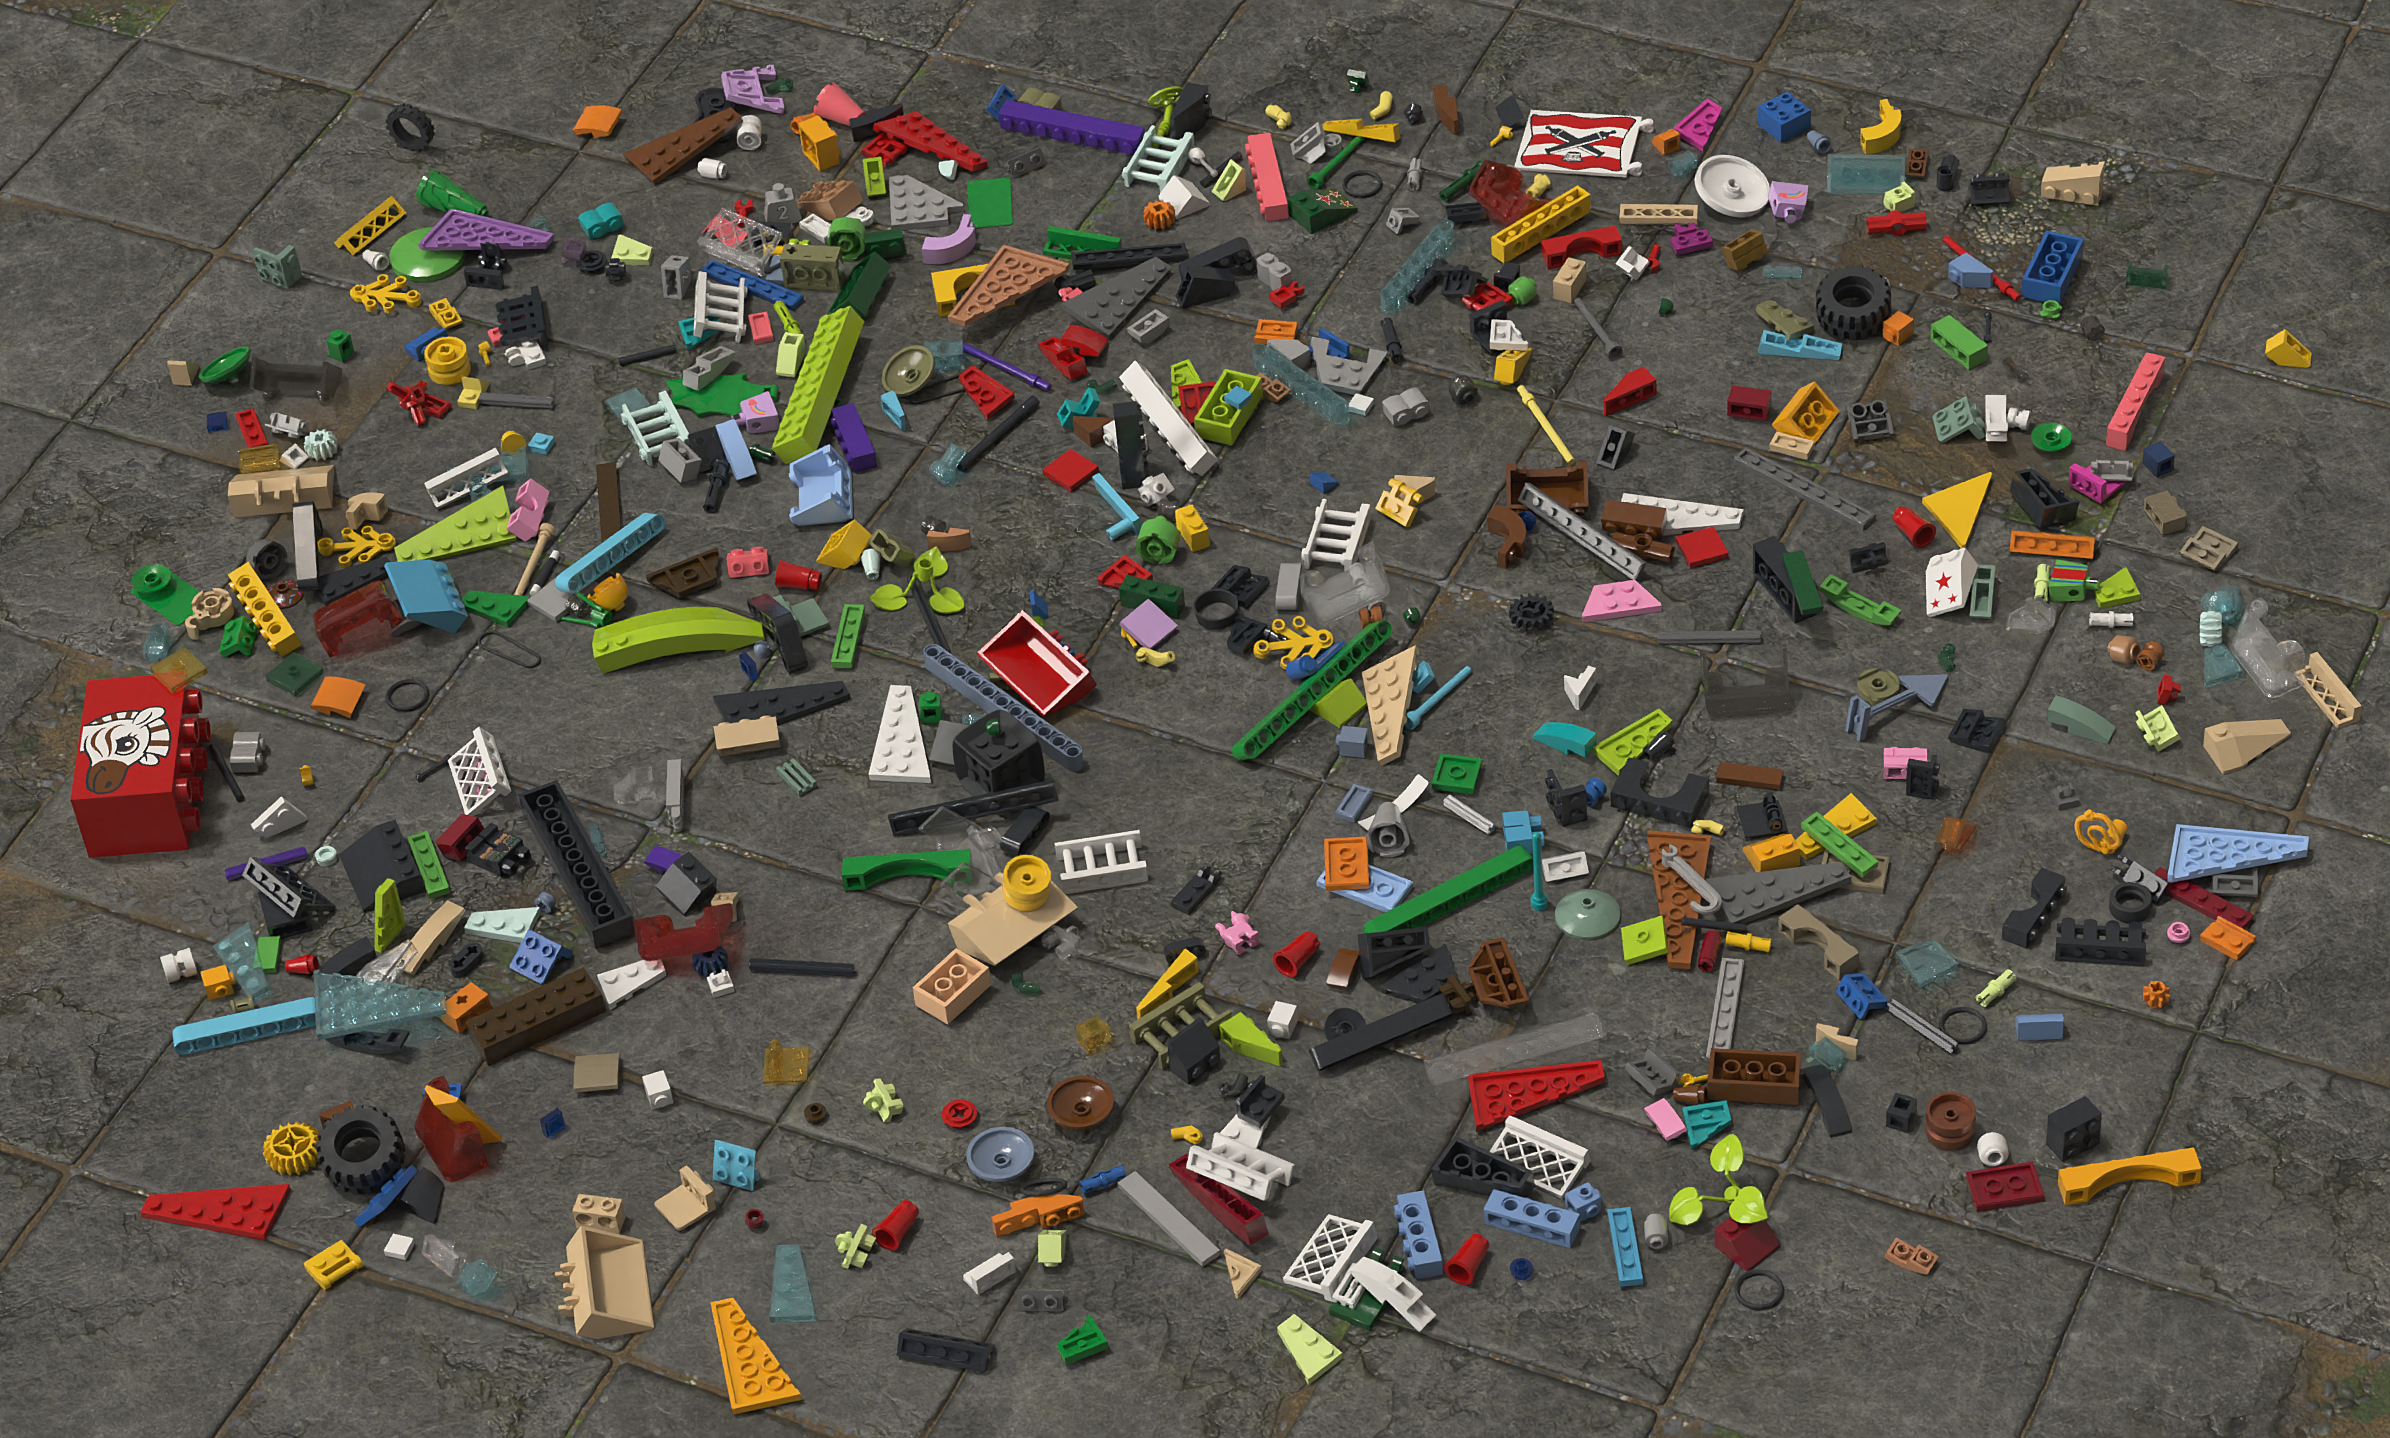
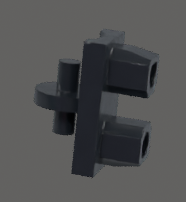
M1884 542L1872 543L1866 547L1849 550L1850 565L1853 572L1866 568L1876 569L1877 565L1888 563L1886 544Z

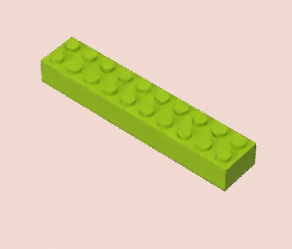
M851 306L844 309L840 308L830 315H824L819 320V325L814 333L813 341L809 346L808 354L804 359L805 362L799 372L800 375L794 386V391L789 399V404L784 412L783 420L779 425L780 428L772 446V450L785 464H789L817 451L864 324L863 319Z

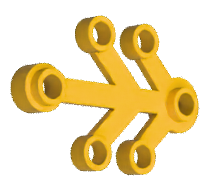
M382 274L377 277L376 282L367 286L356 285L350 290L351 298L356 302H363L366 310L369 312L377 309L376 301L369 299V297L376 298L385 313L395 311L394 303L387 299L406 301L407 306L411 308L418 307L422 303L421 295L415 290H411L407 294L393 292L407 286V280L404 276L397 277L395 283L389 285L388 276ZM379 287H384L380 290L375 291V289Z
M365 526L361 529L362 537L353 532V529L347 527L341 531L342 537L346 541L352 540L353 542L333 543L331 538H322L318 541V550L324 556L331 555L333 551L351 550L338 559L340 567L348 568L352 564L351 560L367 548L372 549L358 557L360 564L371 561V558L381 551L393 549L396 541L391 534H379L371 526Z
M1296 616L1293 619V628L1301 630L1310 636L1303 638L1287 628L1283 620L1276 619L1273 621L1272 630L1290 640L1271 643L1260 640L1255 643L1253 652L1257 658L1264 659L1269 656L1271 651L1293 648L1287 656L1281 658L1280 666L1286 670L1287 665L1283 663L1284 661L1291 662L1295 660L1305 646H1312V648L1302 656L1309 655L1314 659L1320 650L1331 647L1333 636L1327 630H1315L1305 623L1303 617ZM1300 621L1302 625H1297L1295 622ZM1280 624L1282 627L1276 628L1275 625ZM1320 637H1325L1326 640L1323 641L1320 639ZM1259 646H1265L1266 649H1260Z

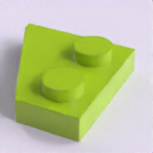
M2123 568L2101 583L2099 590H2093V596L2100 609L2140 600V593L2127 568Z

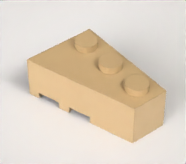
M2105 161L2099 162L2098 165H2088L2085 163L2079 167H2070V165L2047 167L2042 179L2041 197L2098 206L2103 192Z

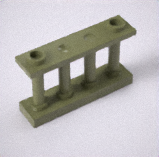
M1198 982L1130 1024V1039L1135 1044L1146 1040L1159 1052V1066L1164 1070L1170 1066L1168 1047L1166 1048L1153 1035L1154 1033L1164 1029L1171 1037H1174L1179 1031L1170 1023L1181 1018L1190 1025L1195 1019L1188 1012L1199 1007L1211 1019V1021L1206 1023V1026L1215 1038L1220 1035V1024L1232 1018V1014L1228 1009L1219 1015L1206 1003L1205 987Z

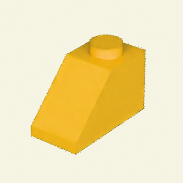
M2286 329L2267 340L2265 354L2278 365L2310 367L2312 353Z

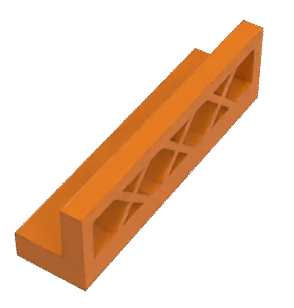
M2012 530L2010 552L2093 559L2096 537Z

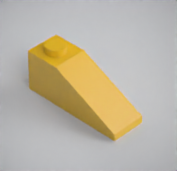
M1528 348V351L1506 350L1497 356L1494 380L1500 381V384L1511 385L1516 382L1532 354V348Z

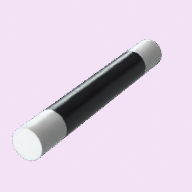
M554 550L551 553L530 591L531 596L541 590L560 556L558 551Z

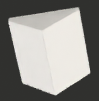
M1176 175L1172 176L1159 195L1160 201L1170 202L1174 206L1176 219L1210 206V202L1192 182Z

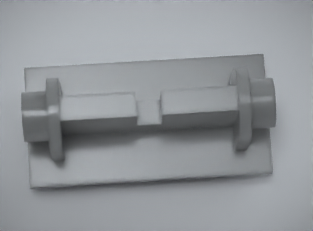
M278 412L270 415L271 424H265V426L272 428L271 431L283 434V431L288 432V436L299 439L300 436H308V434L303 433V430L307 428V423L304 420L290 417L288 423L289 416Z
M2107 460L2091 462V473L2101 477L2103 480L2132 481L2133 463H2129V460L2114 461V465H2110V461Z

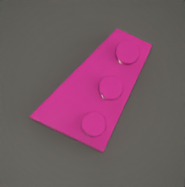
M1707 98L1673 129L1680 134L1681 139L1703 152L1722 113V107Z

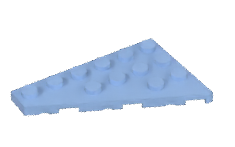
M2176 824L2167 882L2182 881L2307 857L2309 837Z

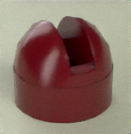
M750 1209L746 1213V1225L749 1228H759L763 1223L764 1214L758 1209ZM753 1217H757L756 1222L752 1221Z

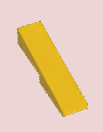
M1362 119L1326 121L1322 124L1326 131L1396 142L1401 138L1399 123L1363 126Z
M1184 949L1136 1007L1137 1020L1173 998L1172 992L1199 972L1198 959L1195 955Z

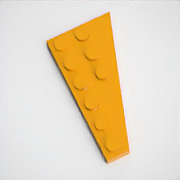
M728 1298L711 1302L733 1415L802 1400L801 1393L793 1386L791 1379L784 1373L765 1342L760 1339L756 1329L746 1319V1315L735 1299Z

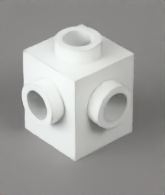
M1164 473L1154 478L1152 475L1142 481L1143 486L1138 489L1142 500L1148 506L1154 503L1160 505L1167 500L1166 495L1174 490Z

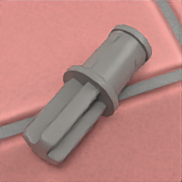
M1416 158L1412 159L1410 169L1407 171V188L1411 191L1419 189V180L1422 177V161Z

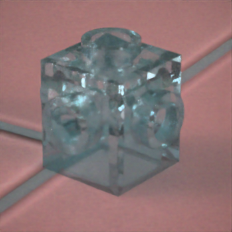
M479 1259L473 1263H466L460 1269L459 1273L461 1275L456 1282L465 1293L474 1296L479 1293H485L491 1287V1282L497 1273L482 1259Z

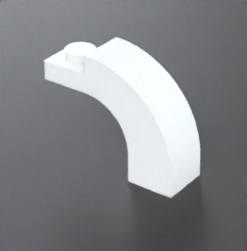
M1986 395V441H2007L2006 395Z

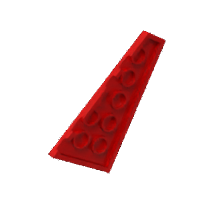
M919 112L897 116L896 118L875 123L873 126V130L878 133L882 130L888 133V137L901 138L905 144L927 153L930 151L935 152L937 157L941 159L955 160L958 166L972 172L987 168L988 161L981 157L980 154L971 150L967 145L958 141Z
M290 1184L149 1195L140 1214L142 1218L266 1240L291 1188Z

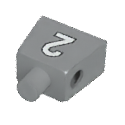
M776 183L773 185V191L765 193L764 216L766 222L796 223L802 221L800 208L792 188L784 189L783 184Z
M672 255L661 265L664 298L683 299L691 282V261L688 257Z

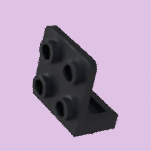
M1547 770L1545 784L1548 793H1546V800L1548 805L1553 806L1555 818L1560 820L1563 827L1586 821L1587 798L1584 785L1563 790L1553 770Z

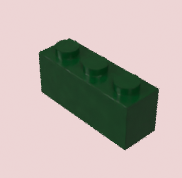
M1126 575L1119 587L1120 603L1123 607L1136 609L1149 599L1168 617L1178 619L1185 607L1184 589L1182 587Z

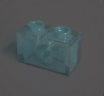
M963 339L924 341V347L934 356V371L964 369L965 353Z

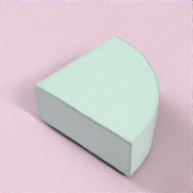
M955 160L939 162V170L942 175L950 180H954L958 163Z

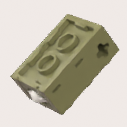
M800 244L784 245L780 256V263L785 288L841 290L845 278L841 247Z

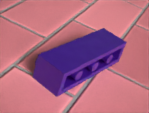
M854 403L833 408L831 410L832 417L829 418L832 429H836L834 430L837 441H841L840 448L843 454L846 453L845 459L848 466L852 467L854 473L877 467L875 451Z

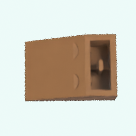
M842 180L840 182L830 181L828 183L821 181L814 184L813 189L803 193L797 203L800 208L826 221H833L835 218L844 217L864 200L854 181Z

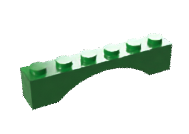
M971 850L843 858L842 865L844 890H864L883 880L904 875L933 876L950 884L972 882L973 876Z

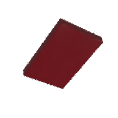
M2033 1161L1969 1171L1965 1175L1976 1212L2043 1202L2045 1199Z

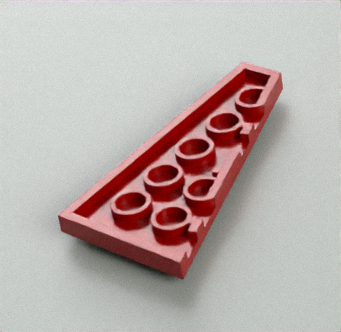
M1602 1060L1468 1075L1476 1132L1506 1121L1509 1115L1516 1117L1605 1083Z

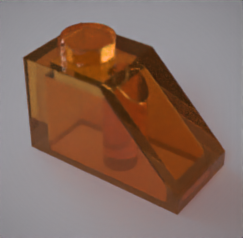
M1944 817L1936 841L1942 843V848L1954 851L1955 848L1962 849L1977 825L1959 818Z

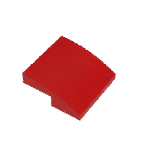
M1070 325L1061 337V346L1080 347V355L1099 356L1108 344V339L1098 332L1076 325Z

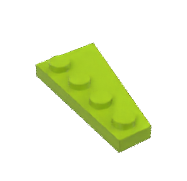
M1657 709L1593 746V753L1619 776L1629 757L1638 759L1659 732H1667L1672 727V720L1660 709Z

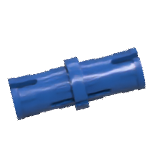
M1122 1165L1108 1171H1099L1097 1175L1079 1181L1080 1188L1084 1195L1096 1189L1108 1188V1185L1124 1179L1126 1173Z

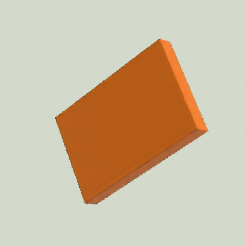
M1367 838L1324 839L1326 891L1369 889Z

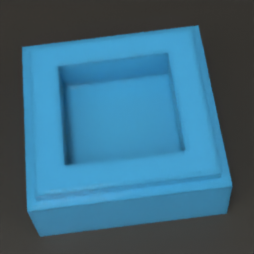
M1239 386L1234 387L1224 396V402L1238 409L1242 408L1252 399V393Z

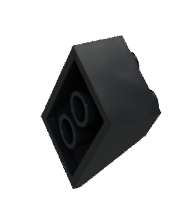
M1185 84L1170 116L1172 139L1180 140L1186 132L1193 133L1194 135L1205 127L1208 119H1211L1212 108L1209 106L1211 94L1208 93V85Z

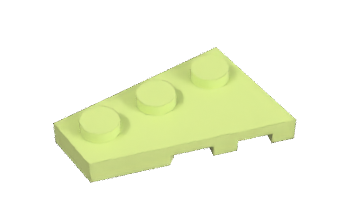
M1295 1314L1277 1327L1279 1336L1289 1353L1296 1360L1299 1370H1302L1308 1385L1343 1359L1340 1350Z

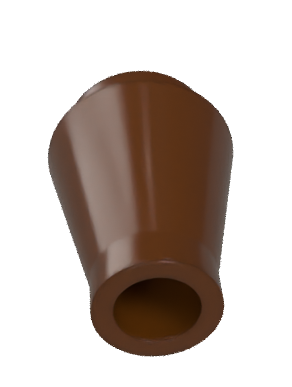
M1701 1084L1674 1088L1673 1098L1674 1101L1692 1105L1706 1104L1708 1090L1706 1086Z

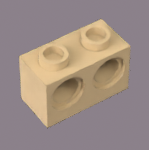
M579 1194L572 1210L577 1229L580 1226L620 1234L626 1218L622 1199Z

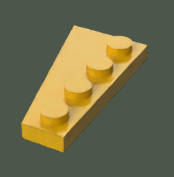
M1852 793L1823 816L1849 838L1877 824V818ZM1806 832L1795 840L1800 847V855L1805 860L1818 855L1826 849Z

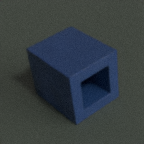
M2160 441L2143 449L2142 464L2156 477H2159L2174 470L2175 455Z

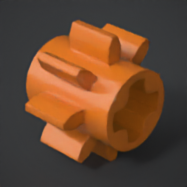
M2151 981L2148 987H2143V1002H2147L2150 1008H2162L2164 1003H2169L2170 988H2165L2163 982Z

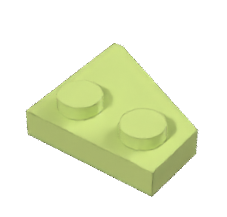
M618 235L612 258H620V262H625L626 265H650L653 250L648 245L623 235Z

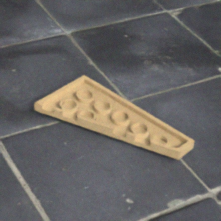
M1416 645L1362 672L1377 759L1381 765L1401 756L1404 739L1402 734L1403 725H1406L1407 722L1405 714L1406 709H1409L1414 684L1412 675L1417 667L1415 663L1416 656H1419V649Z

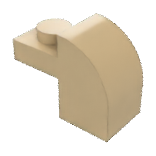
M362 493L348 500L349 509L346 511V519L348 520L349 529H357L365 519L380 521L388 512L385 494Z

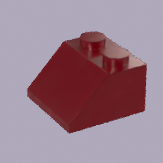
M1729 1217L1714 1229L1715 1247L1745 1271L1753 1269L1780 1247L1778 1239L1766 1220L1746 1224L1739 1223L1732 1217Z

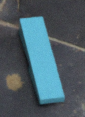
M1763 330L1758 354L1839 360L1842 343L1806 334L1803 335L1802 339L1796 338L1788 341L1785 338L1786 335Z

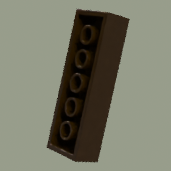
M583 967L465 1022L470 1040L487 1066L598 1016L606 1012L602 993Z

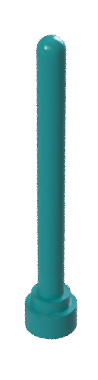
M1534 832L1532 835L1534 893L1530 901L1532 909L1543 911L1548 907V897L1543 892L1541 834Z

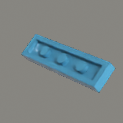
M1631 1208L1607 1209L1620 1287L1642 1285L1643 1276Z

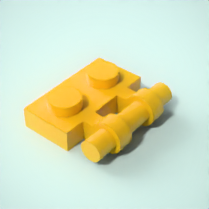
M1392 478L1389 481V486L1393 487L1391 492L1383 491L1376 509L1405 527H1410L1418 510L1412 504L1414 501L1421 503L1424 497L1416 489H1410L1404 482ZM1400 493L1406 495L1404 500L1399 498Z

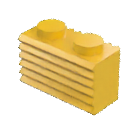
M1194 505L1177 509L1175 511L1176 527L1181 531V535L1190 549L1196 552L1209 547L1208 527Z

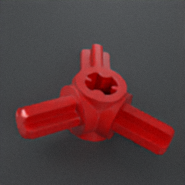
M421 380L415 386H405L403 388L393 381L390 382L387 386V391L398 396L402 408L411 411L417 426L425 424L426 419L421 406H423L424 392L428 389V383Z

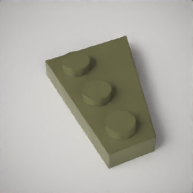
M1767 300L1757 305L1756 312L1768 323L1775 324V329L1779 333L1783 331L1788 341L1813 332L1814 324L1808 322L1804 317L1797 316L1791 310L1777 305L1775 301Z

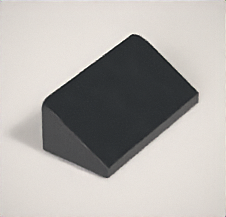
M1514 95L1509 96L1495 107L1504 126L1512 128V130L1524 128V116Z

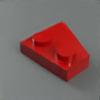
M1123 555L1096 579L1099 585L1119 588L1126 575L1151 581L1153 576L1128 556Z

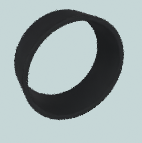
M1223 589L1207 590L1199 594L1193 602V609L1198 623L1208 629H1222L1231 625L1235 621L1234 617L1238 609V600L1235 595ZM1213 602L1226 603L1234 609L1230 615L1220 619H1208L1198 614L1202 607Z

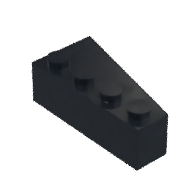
M1137 401L1113 404L1122 490L1140 488L1143 486L1142 481L1145 480L1144 465H1148L1147 455L1142 452L1146 450L1145 438L1141 439V436H1144L1143 424H1139V421H1143L1142 409L1137 408Z
M1454 1136L1431 1169L1435 1185L1490 1196L1493 1189L1527 1198L1535 1187L1533 1171L1457 1136Z

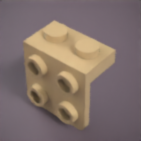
M687 1165L679 1170L682 1185L655 1202V1208L679 1231L716 1209L713 1188L709 1184L706 1185L698 1172H693Z

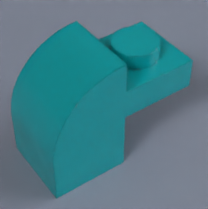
M1088 387L1080 402L1068 399L1064 401L1057 413L1063 427L1074 429L1073 416L1097 417L1095 410L1099 407L1100 399L1096 390Z

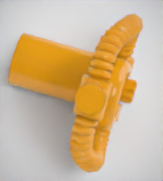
M2091 809L2085 811L2084 815L2077 817L2075 821V832L2080 842L2086 847L2102 852L2105 855L2113 854L2122 845V839L2128 830L2127 824L2122 820L2116 819L2112 821L2107 815L2092 812ZM2097 819L2103 820L2109 827L2106 831L2099 825H2091L2087 830V834L2092 842L2087 840L2082 833L2081 823ZM2092 830L2100 831L2103 834V838L2097 840Z

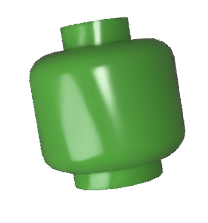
M1521 276L1509 285L1508 294L1513 297L1514 304L1525 305L1536 296L1537 285L1533 279Z

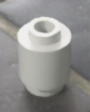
M704 158L698 164V172H700L702 177L719 180L720 178H725L727 165L722 161Z

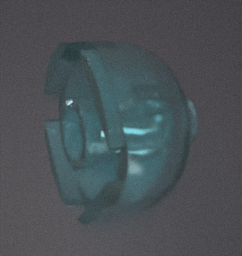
M2237 585L2219 587L2220 591L2214 593L2211 590L2201 597L2200 602L2203 611L2220 612L2224 624L2233 622L2243 609V595Z

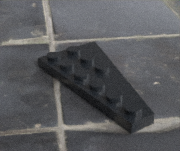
M843 681L713 696V701L724 722L732 724L738 723L743 719L757 720L762 716L776 717L777 726L851 700L850 693Z

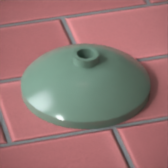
M1582 889L1569 893L1559 901L1555 910V920L1559 929L1566 935L1579 940H1596L1609 935L1617 928L1621 918L1620 907L1617 901L1609 894L1594 889Z

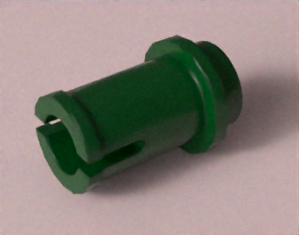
M759 444L752 445L749 449L752 459L758 458L768 463H772L775 457H772V455L775 456L774 451L762 448Z

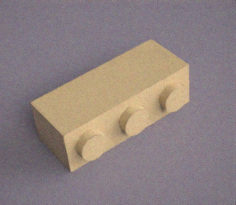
M762 716L757 720L743 719L738 723L730 724L729 722H723L718 724V726H713L719 757L781 747L776 717Z

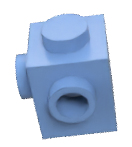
M1589 1182L1565 1193L1566 1210L1579 1213L1580 1222L1589 1217H1594L1601 1212L1602 1196Z

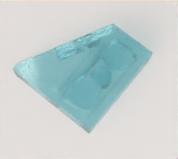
M2224 643L2204 649L2205 688L2243 676L2242 668Z

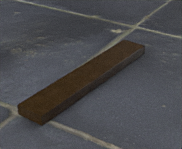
M616 462L596 464L601 543L621 530Z

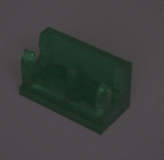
M2129 261L2126 285L2166 289L2169 265H2164V270L2132 267L2133 261Z

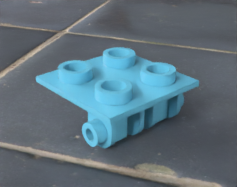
M715 1140L713 1180L754 1191V1181H758L761 1175L755 1169L756 1150Z

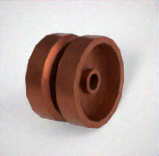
M1948 1091L1932 1097L1926 1107L1925 1134L1928 1140L1934 1146L1943 1150H1957L1969 1145L1975 1137L1976 1107L1974 1102L1959 1092Z

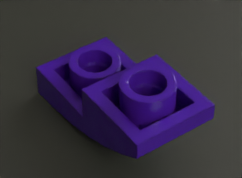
M655 846L644 863L662 874L682 855L669 849Z

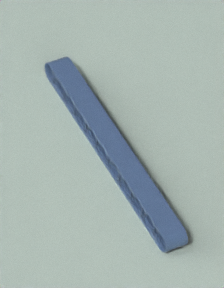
M931 644L924 648L925 665L928 671L987 713L1001 709L1013 715L1036 736L1041 745L1042 752L1067 770L1075 772L1083 768L1082 747L941 646Z

